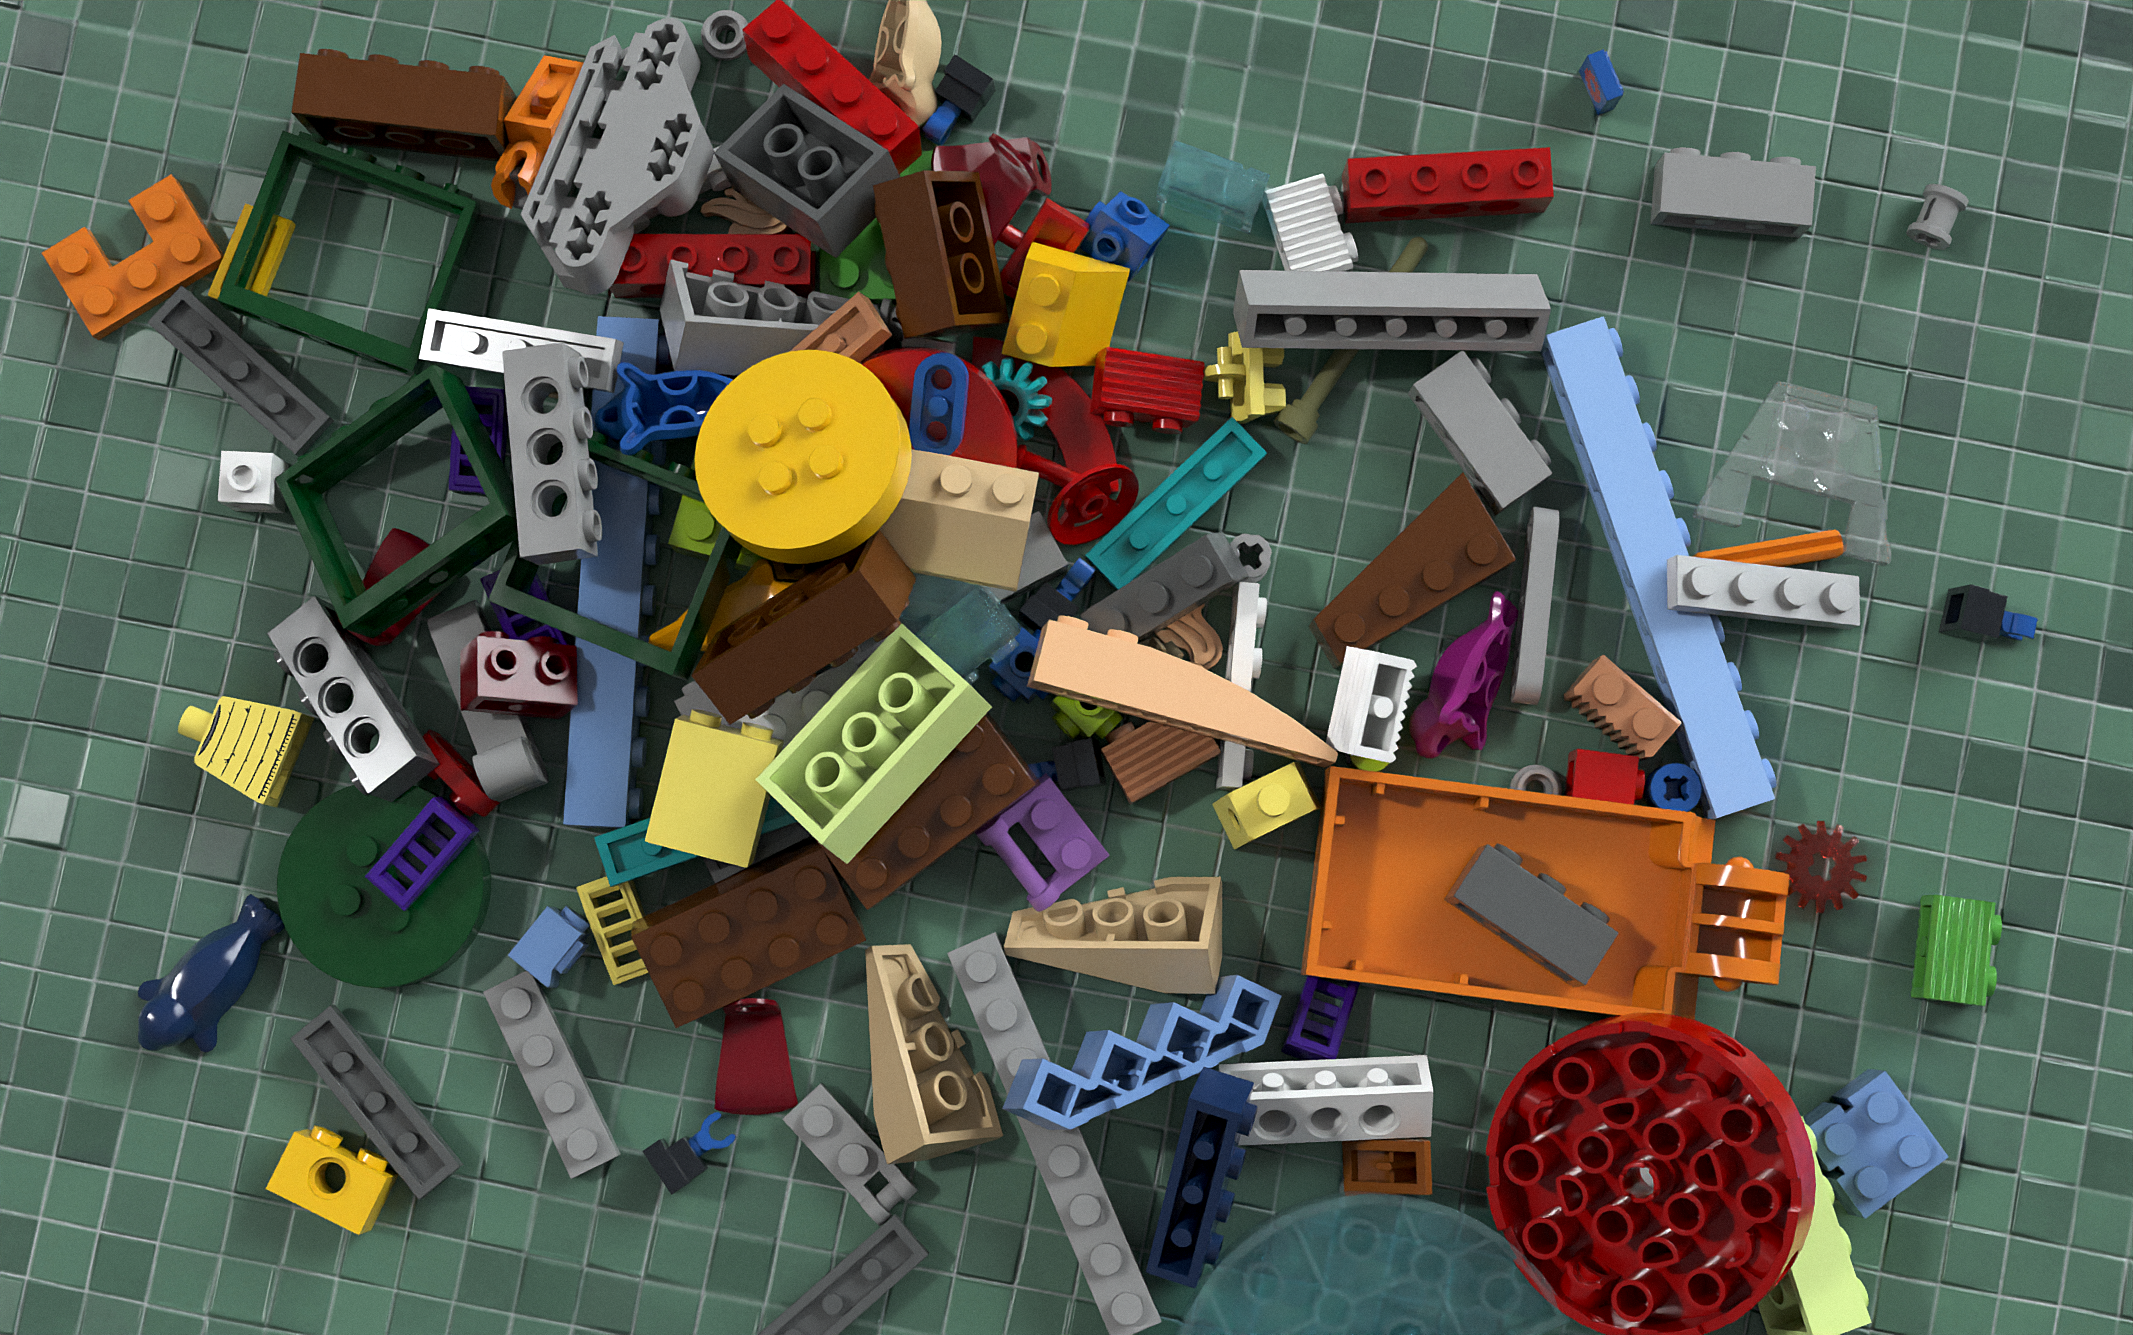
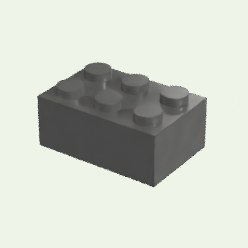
M785 84L714 152L733 190L835 258L876 218V200L873 185L900 177L887 149Z

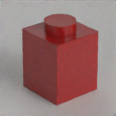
M1575 749L1569 752L1564 796L1634 805V800H1641L1645 785V771L1638 769L1639 756L1585 749Z

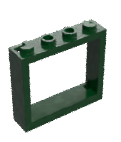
M282 131L217 301L228 311L405 375L420 374L425 364L424 360L419 359L428 309L445 311L482 213L477 201L472 200L473 194L460 190L457 185L445 183L442 189L425 183V176L411 168L396 165L395 171L376 165L377 158L362 150L349 147L347 152L343 153L327 147L329 141L313 132L310 135L300 131L297 136ZM299 162L458 219L410 348L250 291Z
M434 364L418 375L414 373L410 377L409 382L388 397L375 401L370 406L369 411L351 424L335 430L331 434L330 439L309 454L298 457L297 463L275 478L343 629L372 639L518 538L514 485L462 379ZM441 408H444L488 498L489 504L366 590L322 494Z
M593 431L592 437L587 439L589 458L705 504L699 491L695 470L672 461L668 470L651 464L654 455L642 449L634 455L622 454L620 451L606 446L609 437ZM558 442L551 447L547 456L549 465L556 463L562 456V442ZM566 493L560 494L555 498L552 504V514L554 517L561 514L567 500ZM722 526L671 652L529 595L528 592L539 565L520 558L518 538L511 543L488 601L688 681L743 546Z

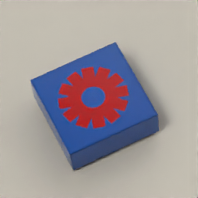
M1602 49L1587 55L1579 69V73L1598 115L1615 109L1624 93L1607 51Z

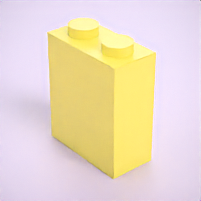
M692 709L690 716L683 714L674 721L645 842L748 868L755 859L770 799V794L755 779L780 754L784 740L772 738L773 729L743 722L742 728L738 729L722 725L721 715Z

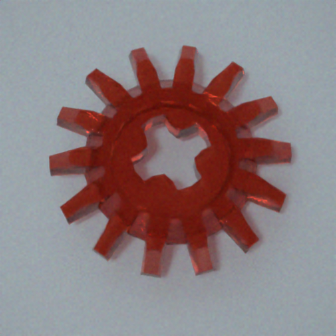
M1817 821V834H1811L1805 824L1797 826L1802 839L1797 841L1791 836L1786 835L1783 841L1792 848L1790 853L1776 852L1775 859L1787 862V870L1777 872L1790 875L1789 879L1792 884L1788 886V896L1796 891L1800 892L1802 896L1797 907L1803 910L1811 899L1816 900V913H1824L1828 899L1832 900L1836 910L1843 909L1840 894L1845 892L1852 899H1856L1859 894L1850 885L1851 880L1865 882L1867 875L1854 871V864L1867 861L1866 855L1852 857L1849 852L1859 843V840L1854 836L1843 844L1840 840L1844 827L1838 824L1832 835H1827L1824 821ZM1816 852H1819L1822 858L1832 857L1835 862V866L1829 870L1831 878L1828 881L1824 882L1820 875L1811 876L1808 871V867L1814 864L1812 855Z

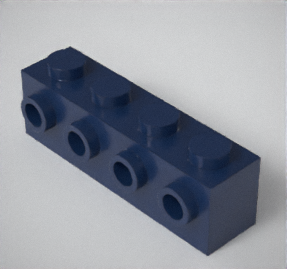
M1203 1067L1188 1100L1146 1273L1196 1289L1205 1265H1216L1224 1240L1223 1235L1216 1233L1218 1221L1227 1223L1235 1198V1193L1227 1191V1186L1230 1178L1238 1180L1247 1151L1238 1147L1240 1136L1242 1134L1249 1137L1258 1110L1257 1105L1249 1103L1254 1082Z

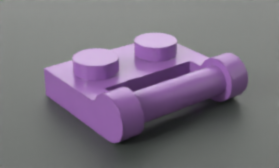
M1046 773L1038 779L1041 783L1038 787L975 833L985 846L991 845L1029 893L1027 900L1037 912L1050 907L1056 902L1062 892L1110 856ZM1016 822L1021 824L1056 869L1045 880L1007 833L1008 829Z

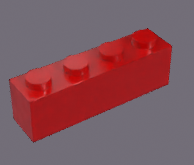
M782 0L773 2L742 29L748 58L779 88L785 84L887 149L899 175L922 155L919 126Z

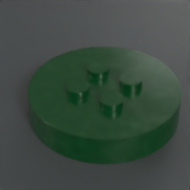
M351 785L332 793L313 806L292 831L283 849L278 867V907L292 942L301 954L322 972L342 982L361 987L391 988L408 986L427 980L446 970L466 952L475 940L485 920L491 895L490 864L486 849L478 833L406 911H403L365 878L367 873L433 797H441L438 794L413 785L393 802L373 795L365 796L355 785ZM445 799V800H446L449 804H451L456 810H458L464 817H466L456 806H454L451 802H449L447 799ZM439 818L432 823L450 840L456 834ZM424 834L417 839L435 856L442 851ZM408 849L402 855L421 873L428 867ZM394 865L387 871L407 890L414 883Z

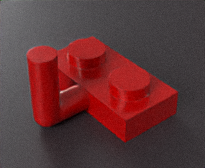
M1048 198L1040 207L1025 233L1008 224L998 241L1013 249V252L1000 271L1003 292L1016 299L1024 263L1032 242L1074 253L1088 232L1090 224Z

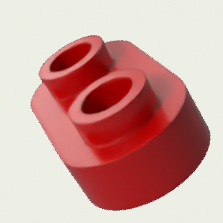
M429 729L422 737L440 765L427 775L434 780L440 777L453 790L449 797L464 814L471 817L477 813L486 817L500 802L491 800L486 795L475 769L445 738Z

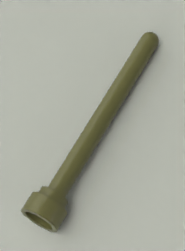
M1422 237L1412 238L1389 272L1412 273L1428 250L1427 241ZM1335 349L1301 400L1294 399L1291 405L1286 404V407L1279 412L1273 421L1275 426L1291 439L1301 444H1307L1318 428L1316 423L1320 417L1317 412L1359 349Z

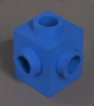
M1120 191L1107 205L1099 201L1085 220V222L1090 224L1089 232L1082 242L1080 249L1094 259L1130 268L1127 279L1130 282L1150 261L1170 225L1150 212L1142 201L1129 197Z
M1023 627L1015 636L1007 631L988 653L994 659L989 665L990 672L995 676L991 684L1013 703L1020 697L1029 705L1036 696L1044 700L1050 694L1027 687L1031 671L1021 672L1015 666L1017 657L1022 654H1029L1033 658L1035 657L1041 634L1039 629H1036L1032 635Z

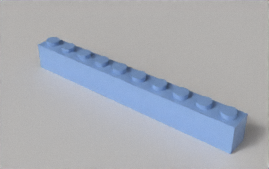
M1604 316L1547 334L1540 352L1665 707L1682 722L1674 733L1685 764L1693 769L1700 778L1702 791L1699 804L1704 818L1716 819L1773 800L1775 797L1772 788H1775L1777 785L1776 777L1770 762L1766 758L1761 760L1755 743V740L1759 739L1758 726L1751 711H1744L1737 693L1742 690L1741 678L1734 663L1726 662L1720 643L1725 641V635L1718 616L1667 610V559L1675 555L1689 556L1686 547L1691 545V540L1685 522L1682 518H1675L1669 500L1673 499L1674 493L1670 478L1665 470H1658L1652 452L1657 450V445L1652 428L1647 422L1642 423L1638 414L1636 404L1640 403V396L1637 385L1631 375L1625 376L1619 357L1623 356V348L1620 337L1615 328L1608 329Z

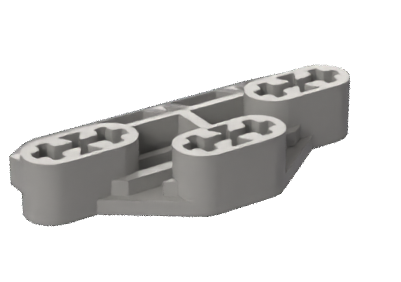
M664 18L655 21L647 26L645 33L635 32L630 46L623 50L616 36L613 35L590 47L521 212L526 225L565 288L577 290L587 295L606 291L616 280L633 238L634 220L651 208H655L660 214L668 217L679 216L689 211L697 201L713 160L714 149L701 123L691 96V90L699 73L701 61L685 25L679 20ZM621 66L624 71H628L625 81L615 80ZM597 123L601 129H605L601 139L591 138ZM573 181L577 188H581L577 198L567 196Z

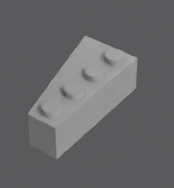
M670 260L660 313L674 371L702 370L716 374L738 376L762 360L792 350L849 299L812 291L808 298H803L785 288L784 284L765 280L763 288L733 282L734 273L714 269L712 277L687 272L689 263ZM874 305L877 312L879 313L877 305ZM885 342L882 345H880L875 351H873L868 357L882 352Z

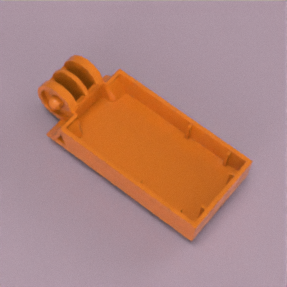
M1330 766L1325 770L1301 975L1615 1016L1631 1013H1663L1695 1020L1699 977L1713 978L1716 987L1724 992L1737 990L1743 982L1778 985L1790 875L1754 868L1752 863L1744 857H1733L1725 865L1711 864L1716 820L1696 816V813ZM1497 843L1506 846L1523 859L1520 865L1522 868L1536 877L1539 873L1552 877L1566 888L1565 897L1578 906H1581L1583 902L1591 904L1610 918L1607 925L1619 934L1585 986L1573 988L1444 900L1477 848L1486 844L1494 848Z

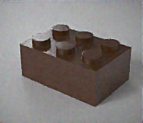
M923 170L873 185L876 200L875 215L882 229L886 248L885 264L892 278L897 302L896 317L902 327L904 339L959 336L1009 323L979 172Z

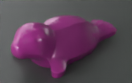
M1495 591L1491 597L1489 615L1486 621L1457 638L1442 654L1431 679L1428 698L1422 701L1410 716V736L1415 743L1417 753L1422 757L1428 759L1436 758L1447 746L1460 738L1472 750H1482L1485 746L1488 715L1506 670L1511 636L1519 614V610L1511 601L1505 599V596L1498 591Z

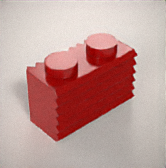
M1105 347L1096 354L1090 413L1104 416L1103 423L1111 426L1131 427L1134 421L1150 422L1153 424L1152 430L1155 432L1181 434L1183 428H1188L1199 420L1205 363L1203 361Z

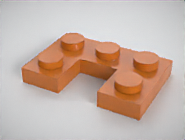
M172 174L128 200L153 242L123 261L112 266L93 233L86 227L81 228L42 252V255L87 329L97 340L104 338L168 299L181 285L186 288L220 266L224 256L179 181Z

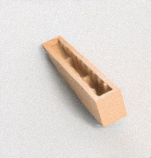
M1062 615L1058 616L1057 621L1049 619L1042 627L1027 687L1323 768L1336 763L1338 752L1292 717L1250 691L1198 665L1154 648L1137 644L1139 637L1132 633L1109 629L1107 635L1087 630L1089 624L1086 621Z

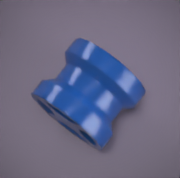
M1672 763L1658 767L1649 773L1645 780L1643 795L1649 807L1688 812L1698 803L1701 797L1702 786L1700 778L1693 769L1685 764ZM1680 785H1681V795L1683 796V798L1679 795V792H1680L1679 786H1680Z

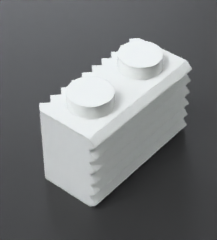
M1323 173L1265 191L1262 202L1285 271H1353V262L1358 261L1356 244L1350 232L1343 234L1337 217V215L1343 214L1341 198L1335 185L1327 186Z
M1347 646L1326 743L1339 752L1389 763L1393 762L1396 759L1393 752L1399 749L1395 742L1401 739L1398 731L1403 729L1400 721L1405 719L1402 711L1408 708L1404 701L1410 698L1407 690L1412 688L1409 680L1415 677L1411 671L1417 667L1414 660Z

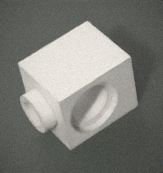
M221 451L218 502L234 511L285 513L286 502L275 478L288 469L289 463L273 453Z

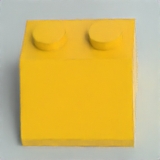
M1032 242L1024 263L1002 354L1049 367L1095 366L1096 354L1110 345L1130 268Z

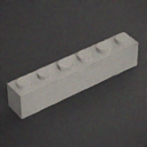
M1239 270L1233 309L1242 348L1541 351L1551 312V307L1537 274Z

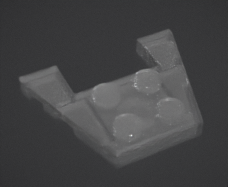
M1777 381L1768 392L1695 507L1692 517L1738 528L1742 523L1752 479L1850 503L1851 510L1843 540L1844 551L1842 556L1881 566L1890 564L1892 555L1891 544H1887L1885 520L1888 519L1887 503L1886 500H1883L1881 471L1883 470L1877 406Z

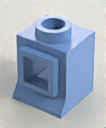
M567 905L562 911L556 907L547 906L508 956L547 988H557L560 973L567 974L589 947L585 940L590 934L585 930L590 924L584 917Z

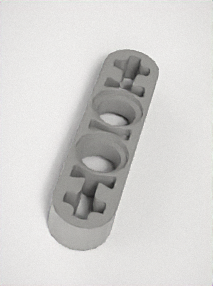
M1532 507L1529 513L1510 684V701L1513 703L1538 705L1541 696L1559 531V510Z

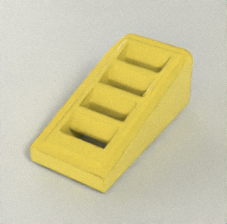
M606 876L576 887L613 985L647 974L648 971L642 959L623 966L619 965L618 956L637 950L633 940L613 947L610 937L632 930V923L645 916L634 881L610 887ZM617 890L621 891L623 899L599 907L596 898ZM628 909L631 918L606 927L604 917Z

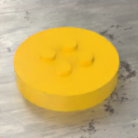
M791 351L772 356L751 366L731 381L718 395L707 412L699 431L695 450L696 480L701 496L711 514L746 549L761 557L777 562L790 564L820 562L837 557L856 548L877 532L891 516L907 485L912 459L911 440L901 410L880 380L866 367L853 359L829 351Z

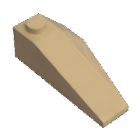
M1168 877L1154 880L1155 888L1130 894H1125L1124 887L1107 891L1108 899L1080 904L1075 899L1054 902L1050 907L1040 912H1037L1033 907L1013 911L1003 947L1005 955L1161 993L1215 994L1222 961L1221 877Z
M911 944L870 946L865 949L873 1108L887 1165L929 1160L1002 1137L1003 1133L990 1087L982 1072L974 1074L960 1049L966 1043L958 1029L951 1032L938 1009L940 996Z

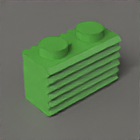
M1923 895L1920 899L1921 907L1919 909L1920 917L1918 919L1919 927L1917 929L1918 937L1916 939L1917 947L1915 949L1916 957L1914 960L1912 990L1910 992L1911 998L1970 1006H1985L1986 997H1992L1997 982L1996 968L1989 966L1991 945L1996 946L1999 943L2002 932L2001 916L1995 914L1996 903L1942 895Z

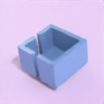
M1867 1069L1832 1095L1837 1104L1823 1102L1803 1117L1805 1124L1811 1128L1817 1141V1152L1815 1154L1820 1169L1827 1170L1822 1175L1830 1182L1834 1195L1847 1213L1863 1219L1873 1214L1949 1157L1887 1072L1883 1070ZM1840 1105L1851 1107L1844 1112ZM1835 1167H1838L1839 1170H1840L1842 1173L1836 1172V1171H1832V1170H1833Z

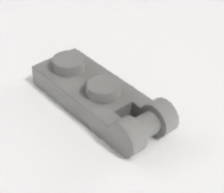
M820 1083L782 1119L879 1226L892 1216L890 1210L901 1199L904 1198L908 1201L919 1191L897 1164L887 1165L883 1149L823 1083ZM880 1171L889 1183L875 1195L865 1183Z

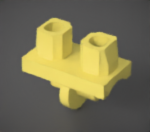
M1238 331L1228 334V347L1217 348V364L1204 367L1203 379L1209 382H1218V398L1230 399V416L1239 424H1246L1261 416L1276 414L1286 407V392L1283 384L1264 383L1263 367L1275 368L1282 364L1284 348H1242Z

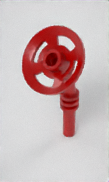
M1020 444L1017 448V469L1038 472L1039 478L1063 488L1054 499L1047 517V525L1051 534L1057 541L1063 544H1083L1108 533L1126 517L1137 499L1139 491L1138 479L1132 470L1125 465L1115 463L1104 464L1081 474L1027 451V446L1024 444ZM1121 478V489L1117 499L1109 498L1111 494L1109 483ZM1064 500L1066 512L1058 521V511ZM1102 513V515L1096 518L1095 520L1087 524L1074 527L1075 523H1082L1091 520Z

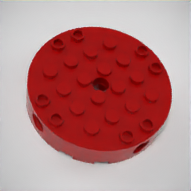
M1631 1013L1598 1020L1560 1038L1537 1053L1515 1075L1496 1108L1489 1130L1486 1146V1156H1489L1490 1185L1486 1187L1489 1205L1497 1231H1503L1511 1250L1516 1256V1259L1513 1260L1515 1265L1528 1282L1558 1310L1578 1323L1602 1334L1704 1335L1735 1322L1767 1296L1785 1277L1802 1250L1811 1226L1816 1192L1815 1163L1804 1122L1793 1100L1769 1067L1752 1051L1718 1029L1696 1020L1663 1013ZM1646 1167L1649 1169L1654 1187L1648 1185L1643 1180L1640 1168Z

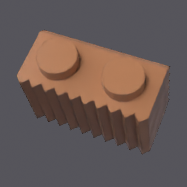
M1605 655L1593 660L1564 693V701H1571L1572 708H1579L1580 715L1587 714V721H1594L1595 728H1602L1603 735L1610 734V742L1618 741V748H1625L1626 755L1639 756V761L1653 757L1682 723Z
M1150 721L1135 729L1132 722L1120 726L1105 736L1109 745L1101 749L1102 756L1130 805L1207 763L1221 753L1213 737L1155 721Z

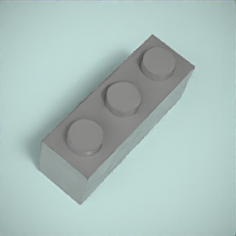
M1681 147L1670 150V153L1665 152L1655 165L1650 222L1652 225L1800 238L1812 226L1816 166L1801 165V160L1798 158L1775 157L1770 162L1751 160L1749 154L1741 152H1727L1721 154L1720 157L1700 156L1701 152L1697 149Z
M1462 350L1414 383L1408 392V396L1489 508L1497 516L1544 483L1553 474L1548 467L1551 464V459L1544 447L1536 439L1529 441L1518 425L1521 423V418L1514 406L1506 398L1499 400L1488 385L1492 382L1490 374L1481 361L1476 357L1470 360Z

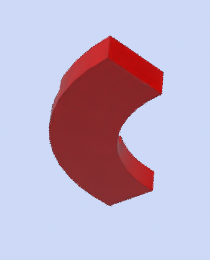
M973 337L972 365L982 373V366L987 362L992 361L1000 369L1002 360L1012 356L1002 354L1004 341ZM1012 357L1015 362L1016 372H1018L1023 364L1029 362L1032 363L1033 370L1028 378L1033 382L1038 377L1044 376L1047 380V384L1038 390L1037 394L1050 396L1052 404L1047 408L1039 410L1048 418L1045 425L1057 442L1065 466L1082 474L1100 465L1117 464L1115 451L1105 423H1103L1101 415L1090 413L1091 399L1079 384L1059 367H1049ZM999 390L1002 396L1019 403L1016 395L1010 390ZM1117 479L1109 483L1111 494L1119 493Z

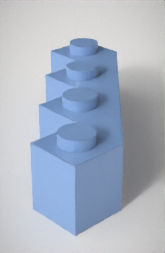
M1239 975L1218 977L1216 993L1206 994L1199 1014L1175 1002L1150 1004L1136 1042L1110 1030L1086 1032L1071 1071L1043 1058L1021 1060L1002 1109L1048 1130H1071L1089 1122L1090 1119L1112 1109L1121 1108L1173 1082L1184 1080L1200 1073L1203 1067L1211 1068L1225 1059L1263 1045L1282 996Z

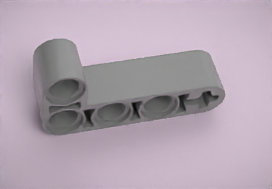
M477 600L427 619L429 631L459 708L460 651L480 633L492 631ZM461 711L477 751V755L472 757L476 774L486 795L491 800L502 802L549 782L545 765L525 716Z

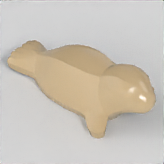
M889 0L879 28L874 65L869 81L908 115L920 129L925 126L929 118L937 110V95L932 82L941 55V33L936 17L926 0Z

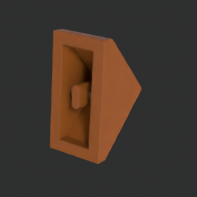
M1416 1137L1342 1141L1344 1192L1432 1194L1430 1140Z

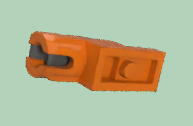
M544 55L504 118L509 144L496 164V174L491 183L493 195L501 205L510 209L512 207L523 209L584 62Z

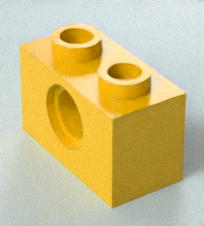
M314 1125L312 1131L309 1129L294 1131L266 1189L358 1235L371 1231L399 1174L386 1168L389 1162L380 1154L365 1148H361L357 1154L341 1146L343 1138L329 1129ZM332 1162L339 1164L345 1171L346 1181L340 1191L330 1188L325 1180L326 1168Z

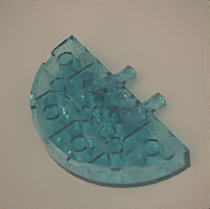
M1345 1191L1310 1198L1286 1207L1260 1221L1235 1240L1218 1257L1216 1265L1211 1266L1201 1278L1184 1308L1174 1335H1542L1571 1320L1569 1316L1558 1309L1554 1296L1556 1293L1545 1277L1521 1251L1502 1235L1470 1215L1444 1203L1419 1195ZM1522 1257L1527 1262V1265L1525 1267L1522 1261ZM1514 1261L1531 1277L1545 1298L1528 1282Z

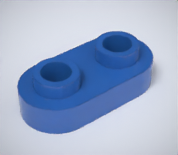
M945 352L932 354L924 359L915 371L909 424L910 440L915 450L949 456L962 442L969 374L962 360L953 354ZM944 369L950 373L952 377L950 387L942 388L936 384L934 376L937 370ZM935 421L943 423L947 429L946 437L941 440L932 437L928 433L930 423Z

